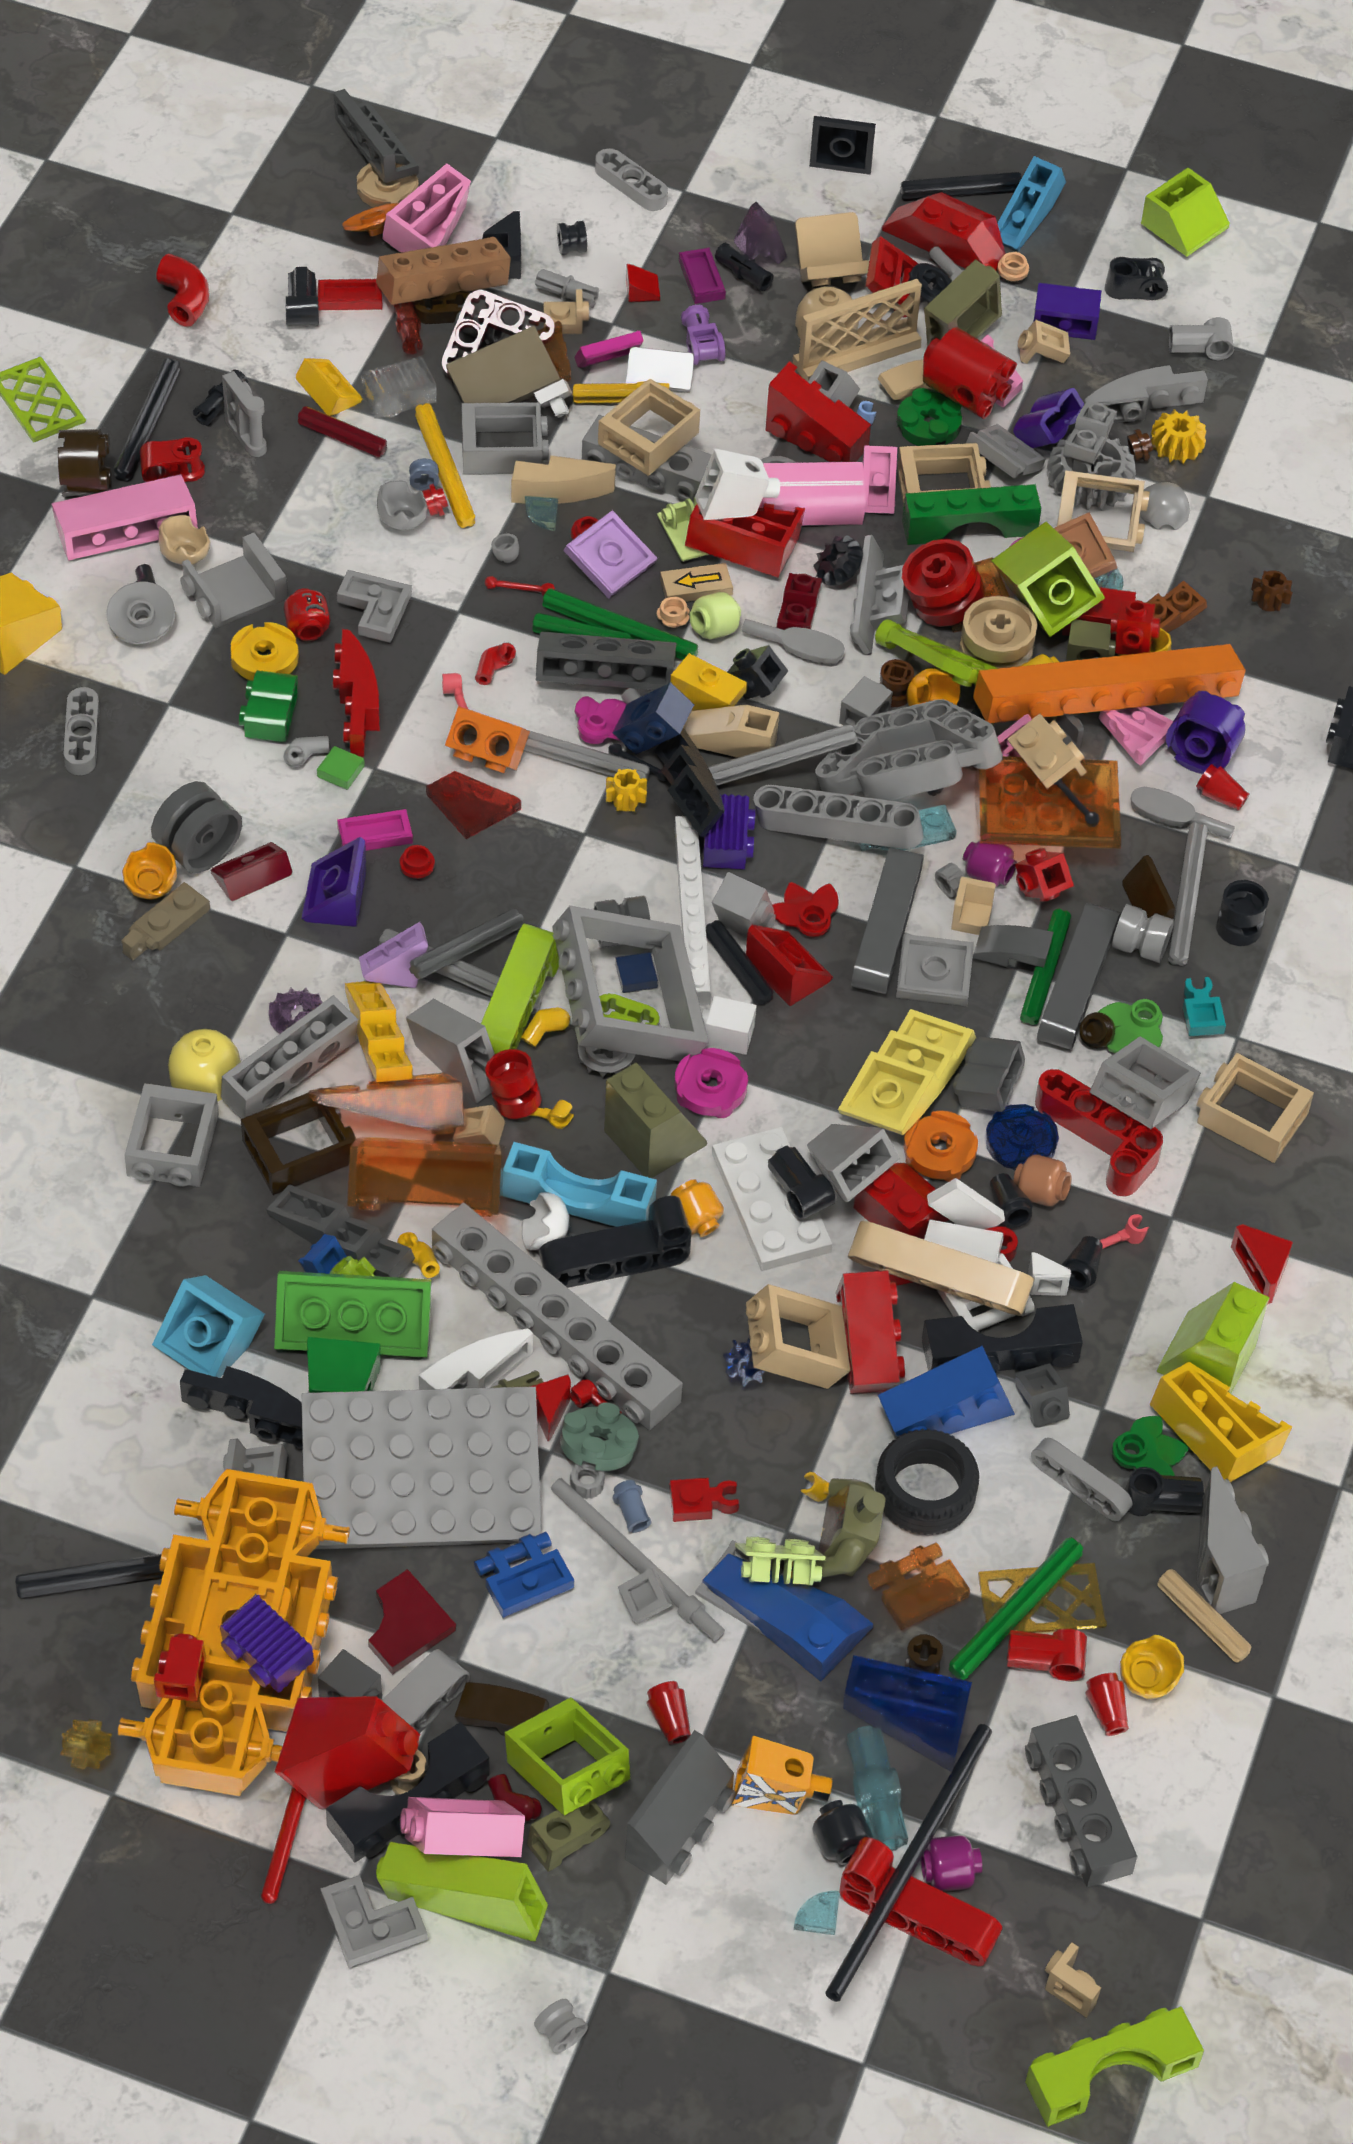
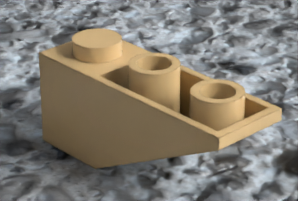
M750 705L691 711L683 728L697 748L739 758L775 747L779 712Z

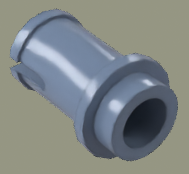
M626 1480L617 1484L613 1489L614 1494L612 1498L614 1503L619 1504L628 1532L637 1533L647 1529L652 1522L641 1499L643 1493L641 1486L636 1485L634 1480Z

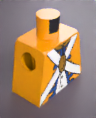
M752 1736L737 1768L734 1786L736 1794L731 1806L791 1815L798 1814L805 1798L823 1802L828 1801L832 1787V1778L811 1774L814 1759L811 1753Z

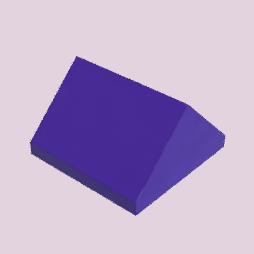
M359 837L311 864L301 919L311 923L357 927L366 876V846L363 838Z

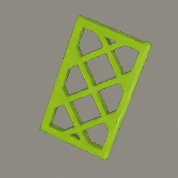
M41 356L0 372V396L33 443L59 433V430H67L86 422V418ZM38 367L45 373L44 378L28 375L30 370ZM7 379L17 380L13 390L5 388L1 381ZM28 382L40 385L37 394L21 392L23 383ZM46 388H55L61 396L60 399L43 396ZM21 399L32 402L29 411L20 410L15 400ZM39 403L54 406L55 410L52 416L35 413ZM62 408L71 410L75 416L67 420L58 418ZM33 420L47 423L48 425L42 430L35 431L30 423Z

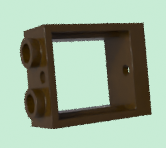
M322 1087L241 1119L242 1141L272 1195L283 1192L288 1185L295 1187L354 1163V1147L357 1146L355 1134L350 1126L344 1127L340 1120L342 1117L335 1099L329 1100ZM319 1119L333 1145L283 1165L268 1138Z

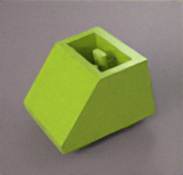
M1186 168L1145 196L1141 224L1186 257L1229 228L1230 223L1211 183L1190 168Z

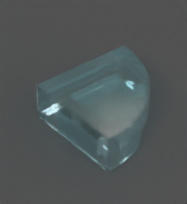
M525 496V510L530 520L539 527L555 531L558 499Z
M839 1891L822 1892L809 1898L796 1915L794 1930L835 1935Z

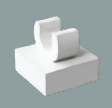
M564 379L534 392L537 401L540 402V406L546 408L551 405L555 416L558 418L570 413L564 399L573 395Z

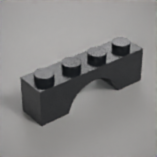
M1074 1304L1037 1308L1032 1323L1023 1332L1006 1338H995L979 1333L966 1322L963 1316L925 1320L922 1334V1345L928 1371L980 1346H983L995 1373L997 1371L1015 1369L1024 1371L1046 1364L1065 1367L1072 1363H1079L1083 1345Z
M459 1722L428 1742L429 1769L423 1780L413 1789L399 1795L384 1796L358 1787L326 1808L328 1829L354 1863L365 1856L367 1858L375 1856L385 1847L386 1842L399 1834L401 1836L405 1835L402 1834L400 1829V1817L402 1809L408 1806V1797L454 1799L465 1791H475L485 1783L489 1776V1756L462 1722Z

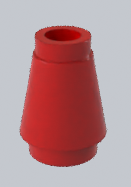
M1213 764L1206 769L1196 785L1202 791L1201 795L1231 808L1233 807L1237 811L1241 809L1250 795L1223 767L1217 768Z
M1105 1673L1092 1677L1086 1682L1088 1690L1085 1694L1102 1728H1104L1105 1734L1113 1736L1126 1732L1129 1727L1127 1723L1124 1682L1119 1681L1116 1673Z
M676 1681L664 1682L650 1688L647 1691L649 1700L646 1704L664 1736L667 1738L668 1743L674 1745L686 1741L691 1733L689 1730L690 1725L684 1689H680Z

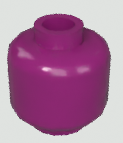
M989 836L981 838L977 843L971 842L967 846L962 858L966 862V875L972 879L995 883L996 887L1000 884L1006 885L1016 870L1015 863L1017 861L1014 860V851L1007 845Z
M964 1835L932 1838L920 1859L924 1882L931 1883V1886L943 1892L968 1889L975 1881V1873H982L980 1849L972 1848L969 1839Z

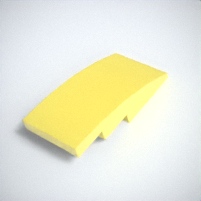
M910 1009L897 1032L893 1030L889 1032L879 1052L871 1051L839 1106V1113L904 1135L926 1112L966 1056L968 1048L972 1046L976 1039L974 1030Z

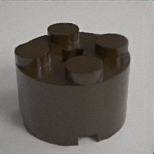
M101 429L59 430L58 438H65L63 447H58L60 485H67V488L61 492L62 497H82L108 491L109 487L112 486L111 467H105V457H107V454H110L109 434H102Z

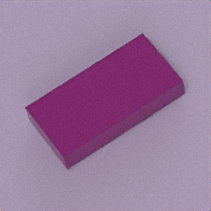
M710 248L679 252L678 261L694 304L724 300L726 290Z

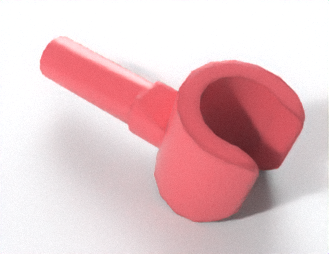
M458 673L442 674L443 694L454 693L457 705L468 709L463 697L461 675Z
M1139 1214L1130 1216L1123 1230L1100 1240L1103 1245L1102 1249L1123 1241H1128L1131 1244L1141 1243L1149 1227L1143 1229L1136 1228L1140 1225L1143 1217Z

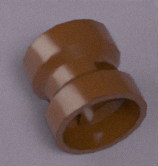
M899 659L887 661L883 664L880 671V684L893 692L891 707H901L907 704V689L914 677L913 667L908 662Z

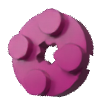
M702 1049L701 1054L692 1057L689 1054L680 1061L675 1072L674 1087L677 1093V1102L680 1106L688 1108L697 1114L727 1118L732 1114L733 1109L743 1102L748 1087L747 1072L740 1066L741 1061L735 1055L722 1049ZM711 1077L716 1078L718 1085L713 1087L707 1086L702 1080L709 1081Z

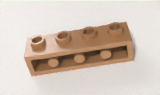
M496 237L379 256L376 284L391 305L445 296L458 291L468 292L508 285L511 257Z

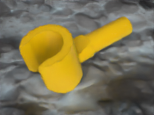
M559 1100L553 1109L538 1108L530 1116L548 1119L555 1128L562 1129L569 1124L574 1114L569 1113L572 1109V1105L569 1102Z

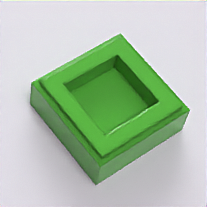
M334 746L317 768V777L348 790L365 767L364 758Z

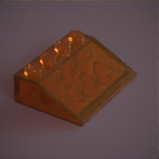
M1003 756L1001 762L992 768H976L975 811L980 843L1121 849L1118 761L1082 759L1080 763L1087 771L1083 776H1080L1076 769L1073 768L1062 777V781L1090 812H1096L1099 815V824L1095 827L1086 825L1085 816L1058 786L1052 785L1047 789L1021 757Z

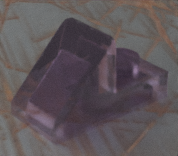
M756 201L750 206L734 238V244L750 260L762 254L764 257L769 255L779 264L787 258L783 243L774 220Z

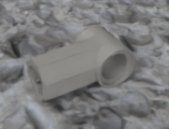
M1216 317L1207 320L1204 325H1170L1169 352L1206 353L1208 358L1212 360L1227 359L1234 352L1231 323L1225 318Z

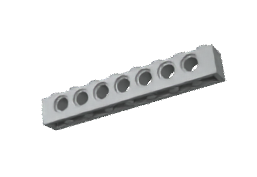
M463 1202L432 1228V1251L440 1262L444 1264L449 1263L459 1272L461 1278L468 1285H475L485 1293L487 1299L494 1307L498 1309L503 1308L509 1313L521 1329L528 1328L540 1339L543 1347L552 1354L557 1353L563 1358L577 1376H584L592 1381L598 1393L607 1400L612 1399L623 1408L625 1415L632 1422L641 1423L650 1431L681 1403L683 1383L467 1204ZM468 1249H475V1250H477V1251H467V1250H468ZM501 1271V1272H504V1273L496 1274V1273H493V1272ZM520 1294H530V1296H521ZM549 1316H556V1317H559V1318H557V1319H550V1318H547V1317H549ZM575 1339H585L586 1341L578 1342ZM609 1361L613 1362L614 1364L606 1365L602 1362ZM637 1384V1385H640V1386H642V1387L633 1388V1387H630L629 1385Z

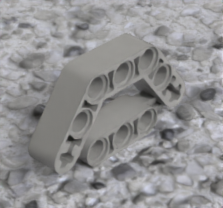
M938 699L871 715L870 717L867 716L859 720L853 726L857 742L853 745L830 751L818 764L815 773L823 792L854 795L856 792L863 791L867 798L894 800L954 785L962 778V767L972 765L979 769L992 768L1001 762L1003 754L994 726L991 723L948 700Z

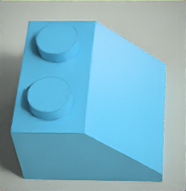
M206 1275L183 1279L152 1345L191 1371L221 1378L226 1366L231 1367L248 1349L265 1313Z

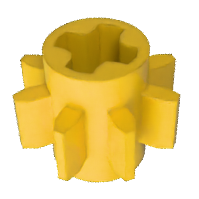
M618 769L614 778H606V802L613 801L617 811H635L639 803H646L647 779H640L635 769Z

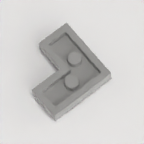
M347 570L337 592V603L365 609L358 625V635L391 643L412 596V585Z
M360 1875L320 1889L321 1898L348 1968L427 1940V1931L413 1897L373 1910Z

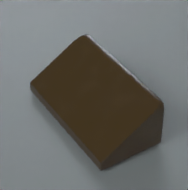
M1149 855L1143 856L1122 881V886L1132 906L1146 911L1147 918L1156 913L1173 919L1175 906L1152 858Z

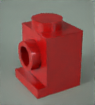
M184 1633L176 1634L174 1637L171 1636L168 1651H161L158 1673H155L154 1677L157 1697L198 1702L206 1661L203 1640H198L195 1636Z

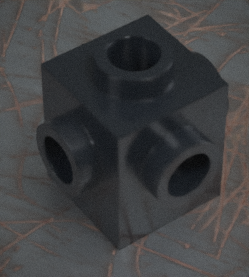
M767 645L753 650L746 648L740 651L733 658L734 664L727 671V673L747 682V692L742 696L746 700L758 696L764 698L770 695L787 674L788 669L772 648Z

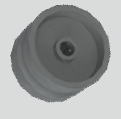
M194 781L174 791L162 803L154 816L151 835L157 844L166 846L174 855L175 860L188 872L200 873L218 864L232 850L239 839L243 827L242 816L230 804L221 800L220 796L205 782Z

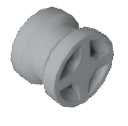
M566 1998L549 2005L539 2014L534 2022L536 2029L548 2036L549 2046L555 2053L562 2052L573 2046L588 2029L585 2021L582 2018H576L572 2013L573 2006Z

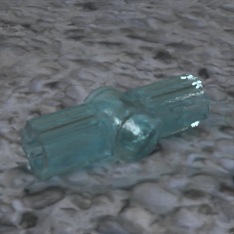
M872 1725L859 1727L852 1733L847 1734L846 1738L854 1770L853 1787L857 1806L864 1810L873 1838L884 1843L891 1851H896L908 1843V1835L900 1807L901 1789L897 1771L894 1767H890L881 1728H874Z

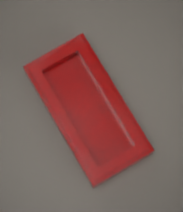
M376 279L318 280V310H382V291L376 284Z

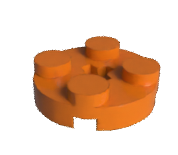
M933 1111L931 1116L919 1118L905 1133L903 1147L906 1156L905 1162L924 1176L933 1179H944L947 1182L954 1178L959 1180L962 1174L971 1168L976 1159L978 1149L977 1135L974 1136V1133L970 1130V1123L962 1116L949 1111ZM940 1140L946 1142L948 1149H936L931 1143L938 1144Z

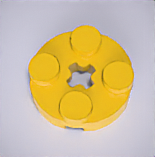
M264 622V627L253 628V624L239 630L231 641V666L233 670L248 680H254L257 670L290 674L298 664L299 651L293 632L283 625ZM267 649L271 650L269 655H260L257 652H265Z

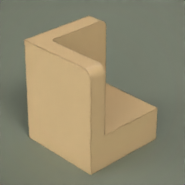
M961 877L954 905L951 930L979 935L981 927L988 926L994 900L995 883Z

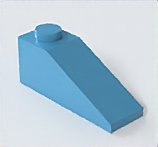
M1034 156L997 223L1004 246L1019 251L1051 211L1066 183L1062 168Z

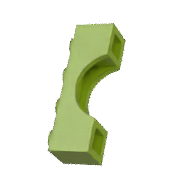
M1182 2006L1170 2011L1167 2008H1161L1150 2013L1144 2021L1132 2026L1130 2023H1122L1112 2028L1104 2037L1093 2040L1091 2037L1084 2038L1075 2042L1068 2051L1058 2055L1049 2052L1037 2057L1029 2066L1025 2083L1046 2126L1049 2127L1086 2111L1090 2098V2082L1102 2070L1114 2065H1133L1145 2069L1162 2082L1198 2068L1204 2049Z

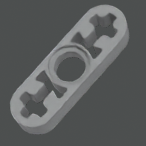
M603 149L596 154L595 171L599 177L646 210L658 211L667 205L668 188L662 181L618 150ZM626 177H635L639 181L627 182L624 179Z
M87 687L76 688L67 697L63 754L67 771L74 775H86L96 767L100 712L99 698L93 689ZM83 702H86V714H80L79 707ZM81 726L91 729L88 734L83 736L73 733L75 728ZM77 748L84 750L82 760H77Z
M1044 1438L1031 1452L1034 1464L1043 1473L1112 1521H1119L1132 1507L1133 1502L1130 1495L1121 1486L1052 1438Z

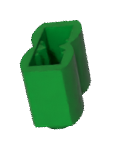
M257 670L254 680H248L245 698L248 700L247 706L241 705L239 726H244L245 737L286 742L298 698V675Z

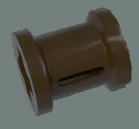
M920 1634L913 1637L907 1647L908 1657L904 1664L905 1674L913 1683L926 1685L935 1680L939 1675L943 1646L937 1638L928 1634Z

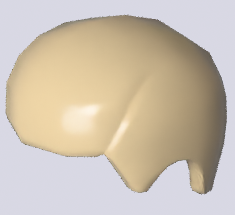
M186 515L171 516L162 521L159 527V546L162 555L168 560L181 565L185 560H189L191 564H196L207 556L210 549V539L206 534L204 526L197 529L193 526L191 518Z

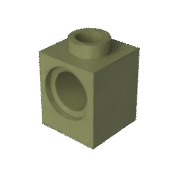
M1076 619L1072 621L1065 661L1115 656L1116 639H1110L1111 625Z

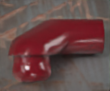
M499 1774L489 1779L488 1785L494 1800L505 1801L525 1815V1822L539 1818L542 1812L540 1801L528 1795L513 1792L506 1774Z

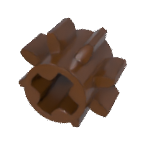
M1264 571L1262 579H1253L1251 601L1257 602L1262 610L1269 612L1280 611L1282 603L1290 604L1293 593L1291 591L1292 580H1287L1285 575L1279 571Z

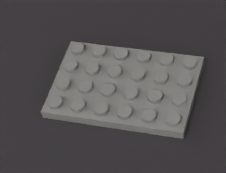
M536 1386L302 1393L303 1481L313 1483L322 1518H326L327 1524L350 1527L347 1544L324 1540L320 1541L315 1549L519 1543V1538L531 1534L534 1537L542 1533Z

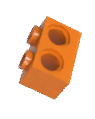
M458 706L445 746L454 749L453 756L472 763L474 757L486 760V768L497 772L505 773L506 767L517 771L530 731ZM470 728H475L477 731L475 742L471 745H466L464 742L465 732ZM507 738L509 749L506 754L498 756L495 751L496 744L499 740Z

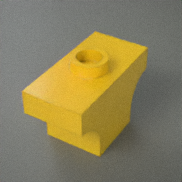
M690 653L671 674L670 682L694 704L692 711L735 706L747 692V682Z

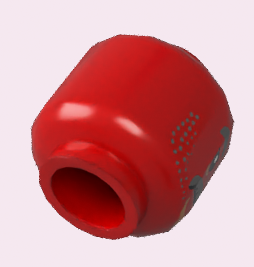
M302 588L295 591L285 600L283 609L287 628L293 632L295 637L305 641L315 640L321 637L329 628L331 620L325 596L320 592Z

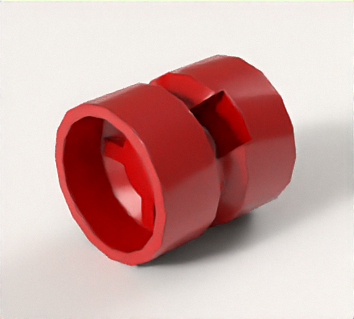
M508 1049L493 1055L486 1064L485 1072L496 1110L501 1116L508 1119H519L534 1113L540 1106L542 1097L531 1057L526 1052L518 1049Z

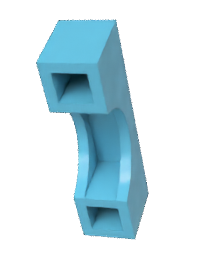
M517 1142L513 1143L502 1171L503 1197L530 1204V1201L537 1199L539 1193L549 1192L563 1200L568 1214L615 1227L648 1221L649 1207L656 1200V1179L622 1170L614 1177L598 1180L581 1177L566 1170L557 1163L550 1151Z

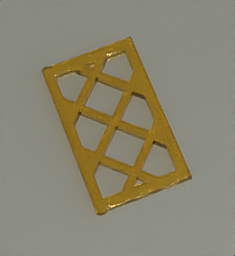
M1095 1563L1073 1564L1012 1630L1041 1633L1054 1632L1060 1629L1106 1628L1107 1621L1104 1617ZM1039 1567L978 1572L986 1623ZM1087 1574L1089 1584L1083 1591H1080L1066 1581L1065 1578L1069 1575ZM1006 1580L1012 1586L1000 1598L989 1590L988 1582ZM1058 1586L1076 1597L1075 1601L1066 1611L1048 1600ZM1084 1603L1094 1610L1095 1619L1076 1620L1071 1615ZM1043 1606L1059 1617L1056 1622L1035 1623L1031 1620V1617Z

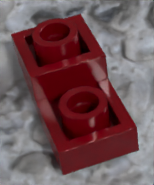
M789 573L776 628L782 630L791 627L812 628L822 578L812 577L808 574Z

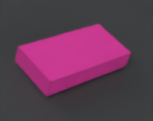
M636 331L582 346L574 358L577 367L583 368L629 355L630 348H640L644 340L641 331Z
M406 809L337 819V828L342 846L359 837L365 840L366 851L413 844V835Z

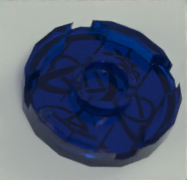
M1026 1104L1009 1105L1002 1112L997 1111L988 1122L986 1128V1149L995 1161L1013 1170H1016L1020 1163L1024 1164L1034 1154L1053 1158L1058 1146L1059 1135L1057 1125L1051 1116L1044 1111L1042 1114L1034 1110L1035 1107Z

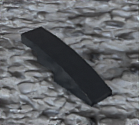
M683 728L679 735L660 743L655 749V753L665 765L661 772L671 784L667 791L699 836L705 837L725 810L720 792L707 764Z

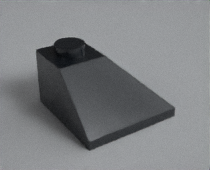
M814 116L809 167L871 175L876 124Z

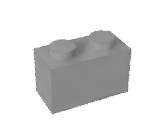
M730 872L726 874L711 902L719 921L726 928L746 937L748 929L752 924L772 928L776 915L774 914L775 911L767 890Z

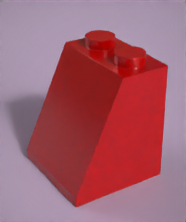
M377 1696L298 1698L275 1773L316 1807L326 1809L358 1787L369 1790L409 1772L414 1755L418 1749V1741L421 1734Z

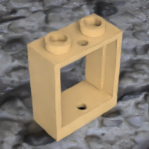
M649 378L599 420L598 444L649 476L699 433L700 409L691 402L674 394L667 387ZM649 410L675 425L655 443L629 428Z
M978 444L899 447L897 474L903 507L906 493L947 491H920L918 475L967 472L970 488L968 489L991 487L990 481L984 480V476H986L985 456H980Z
M1065 470L1057 526L1072 520L1076 486L1134 494L1127 539L1103 536L1109 549L1134 552L1135 544H1142L1145 524L1139 523L1140 511H1147L1150 491H1143L1145 481Z
M1236 1053L1229 1064L1222 1063L1215 1075L1214 1082L1216 1083L1211 1089L1206 1087L1201 1093L1196 1105L1200 1108L1197 1123L1275 1163L1308 1115L1314 1092ZM1235 1084L1284 1109L1270 1132L1220 1106Z
M767 1284L746 1302V1315L748 1317L750 1348L752 1350L754 1368L829 1389L850 1372L842 1306ZM780 1318L808 1326L811 1351L783 1343Z

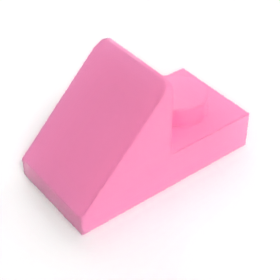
M864 445L863 469L866 513L894 514L897 447Z

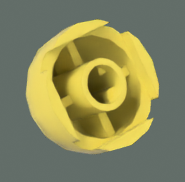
M199 1029L183 1035L172 1047L169 1057L168 1069L171 1086L180 1089L217 1094V1101L222 1100V1076L241 1063L237 1047L230 1038L217 1030Z

